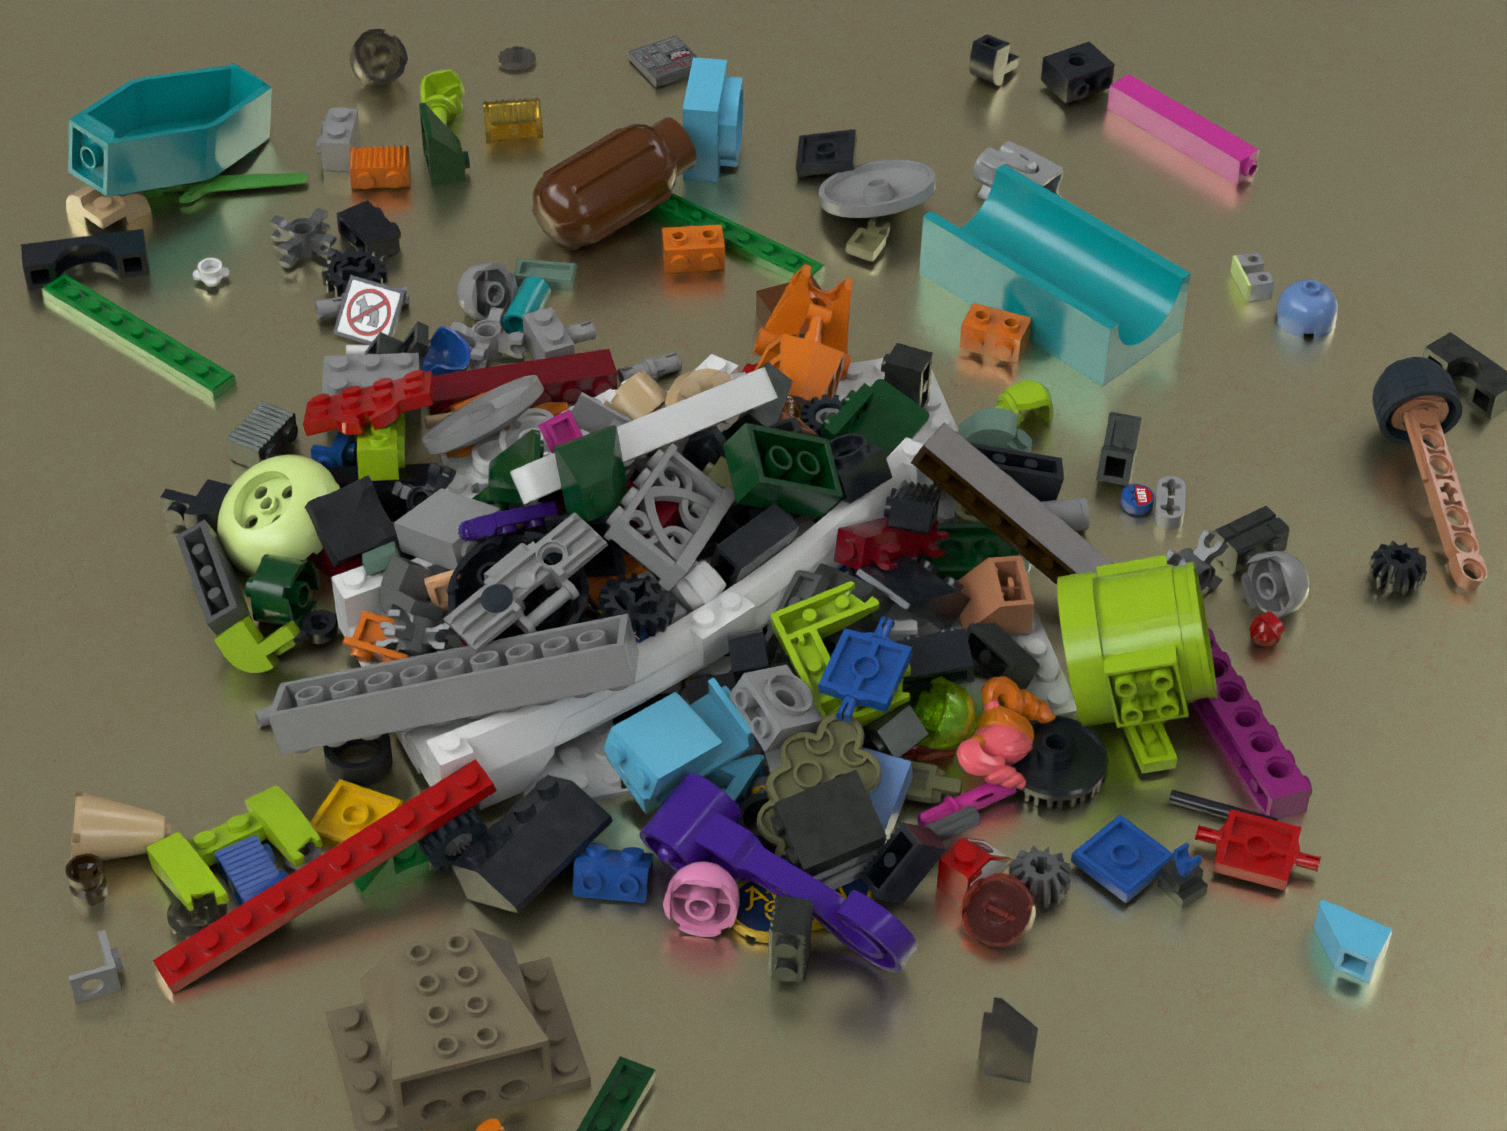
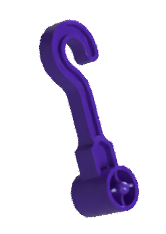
M688 772L683 776L640 832V839L659 860L676 871L694 862H710L726 869L735 880L739 882H754L776 896L810 899L813 902L812 918L824 926L850 950L883 970L893 973L901 972L917 950L918 943L912 933L900 920L869 897L856 890H852L848 897L844 899L818 879L765 849L751 831L736 823L742 816L737 804L718 786L697 774Z

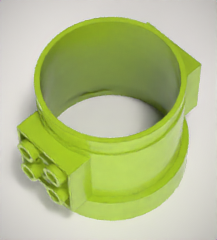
M1166 555L1096 566L1097 576L1095 571L1058 577L1057 595L1063 645L1073 697L1083 727L1116 722L1117 728L1189 717L1187 703L1206 698L1210 700L1217 699L1213 656L1204 603L1194 561L1187 562L1185 565L1173 566L1168 565Z

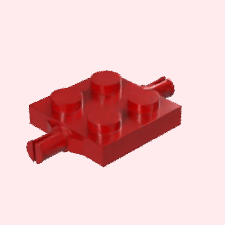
M1230 809L1227 822L1221 827L1220 831L1198 825L1195 840L1216 845L1217 855L1213 872L1284 891L1286 890L1289 875L1296 866L1318 872L1321 856L1318 857L1299 852V838L1302 827Z

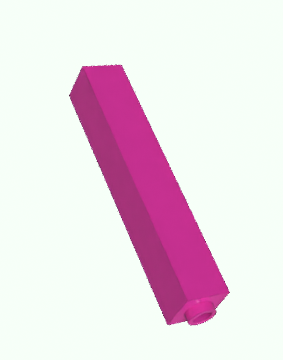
M1130 74L1110 85L1108 109L1237 185L1245 179L1252 177L1257 171L1259 149Z

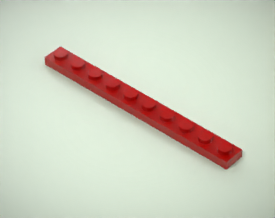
M473 760L152 961L171 992L175 994L497 791L494 783L477 760Z

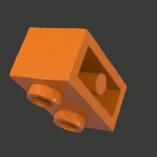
M722 225L662 228V254L665 274L725 271V245Z
M973 303L961 325L960 349L1018 364L1030 341L1032 318Z

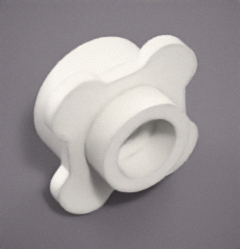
M206 258L199 262L198 270L193 272V278L203 281L207 286H216L223 277H228L230 272L228 268L222 267L220 260Z

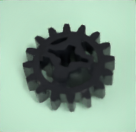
M359 247L357 252L347 248L344 253L336 251V258L327 257V264H322L323 285L326 286L328 293L335 291V297H340L342 293L346 292L350 275L380 284L388 282L387 262L383 261L382 255L375 256L374 250L365 253L363 252V247Z
M621 573L618 574L617 581L608 578L606 585H602L597 610L602 611V619L628 614L633 632L635 631L637 637L641 638L643 632H647L651 637H654L657 630L664 633L667 625L672 624L676 600L671 599V590L662 591V586L658 582L655 584L651 583L650 576L638 579L637 574L632 573L631 578H626Z

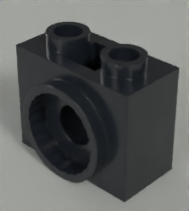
M1086 42L1043 57L1041 81L1062 101L1069 103L1109 89L1110 85L1113 84L1115 64L1091 42Z
M845 432L829 441L843 493L841 500L851 504L893 478L884 450L867 442L864 435Z

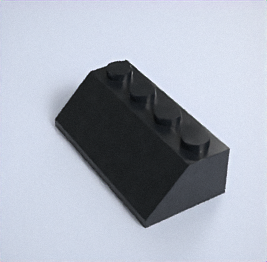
M547 775L539 780L525 797L517 801L512 806V809L498 822L492 824L480 839L466 848L463 854L452 864V867L467 899L519 913L598 837L613 820L611 815L574 781Z

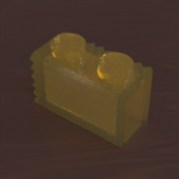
M519 98L512 101L509 99L504 101L502 99L501 101L483 102L486 143L543 139V121L539 98H524L523 100Z

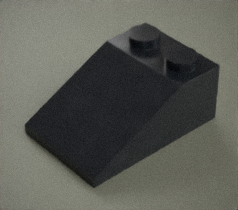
M909 556L890 560L898 563L897 568L883 570L877 564L859 568L856 575L866 582L875 585L902 608L942 630L953 626L971 600L961 592L964 587L961 583L949 575H946L944 579L936 575L939 568L923 557L919 562Z

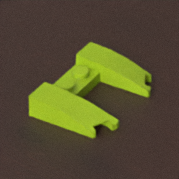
M852 581L770 614L772 628L785 655H788L798 678L809 687L813 696V704L823 719L830 714L837 713L843 701L839 698L819 693L818 684L830 660V656L821 639L844 629L880 608L878 600L873 596L864 603L851 594L855 588V583ZM910 664L903 677L911 676ZM903 678L887 712L866 706H856L852 716L857 718L862 727L909 701V692L902 693Z
M278 785L245 799L248 809L247 813L233 816L226 823L211 830L202 831L188 841L178 831L145 847L154 873L189 911L194 910L193 899L202 898L205 894L213 893L217 905L229 901L227 892L209 869V866L216 863L214 852L257 835L260 842L268 839L298 868L306 862L304 854L300 853L299 850L304 848L309 841L317 848L323 846L321 838L304 814Z

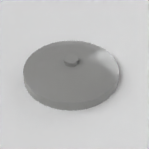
M882 160L856 165L855 170L838 172L826 179L819 188L820 204L826 212L841 217L869 218L890 215L915 207L929 199L937 188L936 176L930 166L917 161Z
M537 375L521 377L501 385L472 400L441 420L425 434L422 442L429 454H439L473 445L488 437L499 436L505 427L530 408L543 393L544 387Z

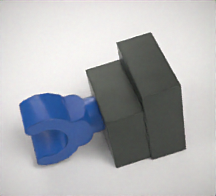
M1187 842L1174 849V860L1161 867L1157 886L1180 909L1206 895L1208 884L1202 880L1204 870L1199 867L1202 863V857L1199 854L1192 858L1188 852L1189 844Z

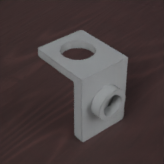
M105 929L97 932L106 966L69 976L76 1003L121 991L117 971L124 968L118 947L110 949ZM99 979L102 981L95 989L84 990L81 988L82 984L88 980Z

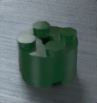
M270 554L263 555L255 576L249 577L245 586L246 596L251 597L253 620L284 626L293 620L297 627H302L303 618L316 609L317 601H312L313 590H319V573L317 567L312 562Z

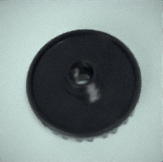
M1056 716V719L1048 724L1028 720L1033 726L1035 736L1033 749L1023 759L1011 766L1016 768V771L1021 773L1026 780V785L1022 789L1025 792V801L1029 802L1034 799V806H1038L1039 798L1047 800L1048 808H1052L1055 803L1057 809L1060 810L1064 800H1070L1071 807H1074L1076 802L1080 805L1084 804L1086 794L1093 798L1095 793H1099L1101 782L1105 783L1109 760L1107 748L1100 736L1090 727H1083L1081 722L1067 717ZM1016 788L1015 795L1017 796L1021 790Z

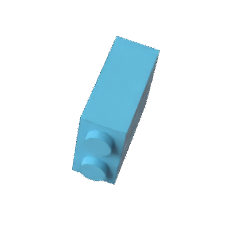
M674 692L611 727L603 749L609 759L617 764L630 778L633 786L641 790L651 800L677 785L686 773L696 774L713 764L723 742L681 696Z

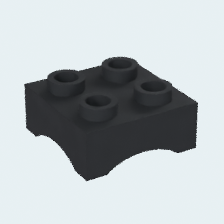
M369 475L337 491L312 499L305 506L317 536L334 569L361 557L363 553L373 550L382 539L397 535L394 524L384 511Z

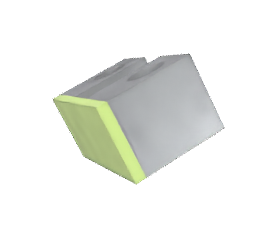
M1259 252L1233 255L1230 272L1245 302L1272 299L1274 281L1269 271L1263 272L1265 263Z

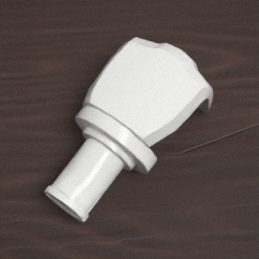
M695 560L689 571L671 589V592L678 601L684 604L686 609L694 611L718 597L725 589L726 584L721 575L705 560L700 562Z

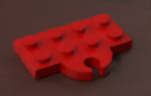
M415 370L405 374L404 378L396 380L383 378L375 381L372 386L364 388L351 386L344 389L340 394L329 396V394H319L314 396L306 405L303 421L306 436L339 429L340 433L346 435H358L363 433L362 427L372 424L375 431L394 422L403 412L433 405L435 381L432 371L423 373L422 370Z

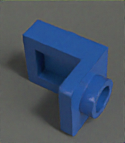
M338 432L331 447L313 445L310 450L311 459L322 464L324 467L350 466L351 462L357 459L355 435H346Z

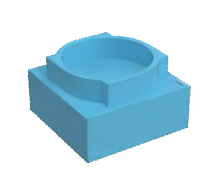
M693 58L682 111L683 128L695 147L697 164L683 173V180L718 183L721 166L737 167L744 120L743 78L727 77L728 60Z

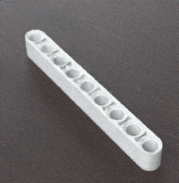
M765 367L618 426L617 431L623 462L626 463L777 399L778 396ZM555 453L510 472L523 504L530 503L562 489Z

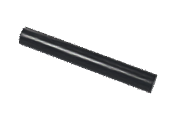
M1171 790L1168 801L1169 804L1224 819L1228 818L1230 809L1278 821V818L1176 790Z

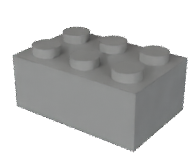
M419 353L324 356L322 394L332 396L342 393L344 389L351 386H360V388L372 386L375 381L383 378H391L392 380L404 378L405 374L420 370ZM421 408L403 412L405 414V424L421 423Z

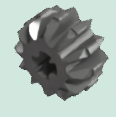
M1033 845L1030 853L1020 850L1017 858L1013 859L1009 866V880L1018 882L1027 889L1033 900V905L1041 903L1046 909L1050 901L1060 904L1063 895L1067 894L1070 890V863L1064 862L1062 853L1051 854L1049 846L1044 851H1039Z

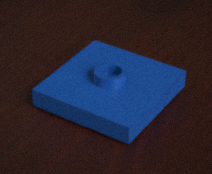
M1122 815L1117 816L1071 855V862L1125 903L1129 902L1158 878L1162 866L1174 860L1171 851Z

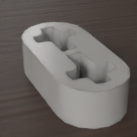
M1164 476L1158 480L1156 487L1154 521L1162 529H1177L1183 524L1186 483L1176 476ZM1168 491H1173L1174 496L1168 495ZM1166 509L1172 510V515L1167 514Z

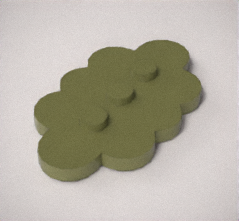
M836 713L830 714L822 720L816 734L804 731L794 733L781 746L780 762L782 766L772 771L767 778L766 793L769 801L758 812L756 826L764 842L776 847L775 855L787 861L785 850L789 849L784 836L777 837L770 821V817L774 816L775 802L854 770H857L868 796L876 791L880 784L882 773L880 763L873 754L862 749L864 731L862 724L854 716L851 717L849 723H845L844 719L842 722L836 718Z

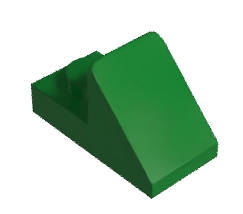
M415 842L353 881L361 897H367L430 870L429 860L419 848V844Z

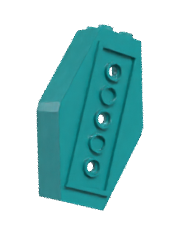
M234 63L226 66L131 80L69 119L68 172L107 197L114 195L122 197L133 192L211 179L269 139L272 87Z

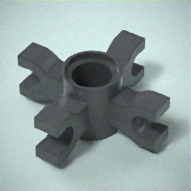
M317 208L312 213L310 219L298 218L291 223L283 217L276 215L269 222L271 227L277 228L271 235L272 240L277 242L286 241L277 247L278 252L284 254L283 258L279 260L281 266L290 269L298 257L310 258L317 253L325 259L327 257H336L335 252L338 250L331 248L337 241L336 236L330 234L321 235L330 229L329 224L323 222L328 217V211Z
M1207 529L1200 535L1198 546L1194 551L1191 548H1185L1177 553L1169 549L1166 553L1169 565L1179 566L1194 561L1201 591L1206 587L1216 590L1223 581V579L1215 575V568L1210 563L1214 558L1222 555L1229 547L1226 543L1218 540L1215 546L1210 548V542L1216 535Z
M389 609L388 617L394 620L395 625L390 622H381L380 629L384 631L383 635L387 639L384 641L376 640L375 643L377 646L396 650L398 653L414 657L434 653L437 650L453 649L448 644L449 640L445 637L449 634L456 635L457 633L447 623H441L436 626V623L430 619L407 615L402 610Z

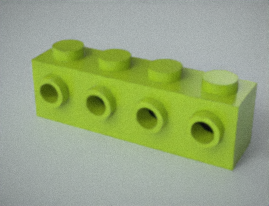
M401 413L398 419L381 429L374 431L372 424L362 427L363 433L357 435L359 479L369 475L371 481L399 480V468H405L404 413Z

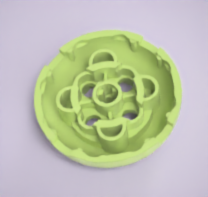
M299 455L271 457L245 471L228 490L218 515V537L231 563L242 573L254 577L265 554L299 560L306 559L313 552L317 555L323 549V546L305 506L312 499L340 489L332 474L317 461Z

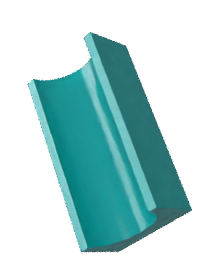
M1005 164L996 169L994 182L988 197L976 215L963 227H957L933 211L923 216L920 274L970 305L976 303L1031 317V343L1102 387L1182 331L1190 272Z

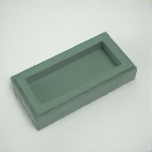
M518 258L513 275L516 278L517 286H520L525 278L535 276L543 279L550 289L572 291L577 275V264Z

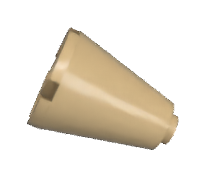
M76 791L70 860L82 854L96 855L101 861L147 854L145 847L171 835V822H165V814L84 791Z

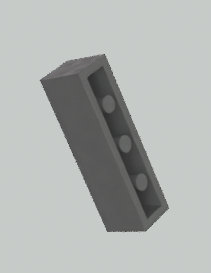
M206 520L176 535L205 620L212 631L218 636L248 615L252 619L231 561L227 557L218 535Z

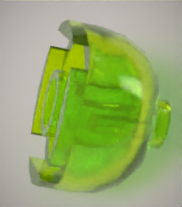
M938 677L930 682V684L935 686L929 693L922 691L913 711L928 732V735L917 744L931 750L946 751L955 749L962 741L974 734L977 727L976 708L972 696L965 688L950 680Z

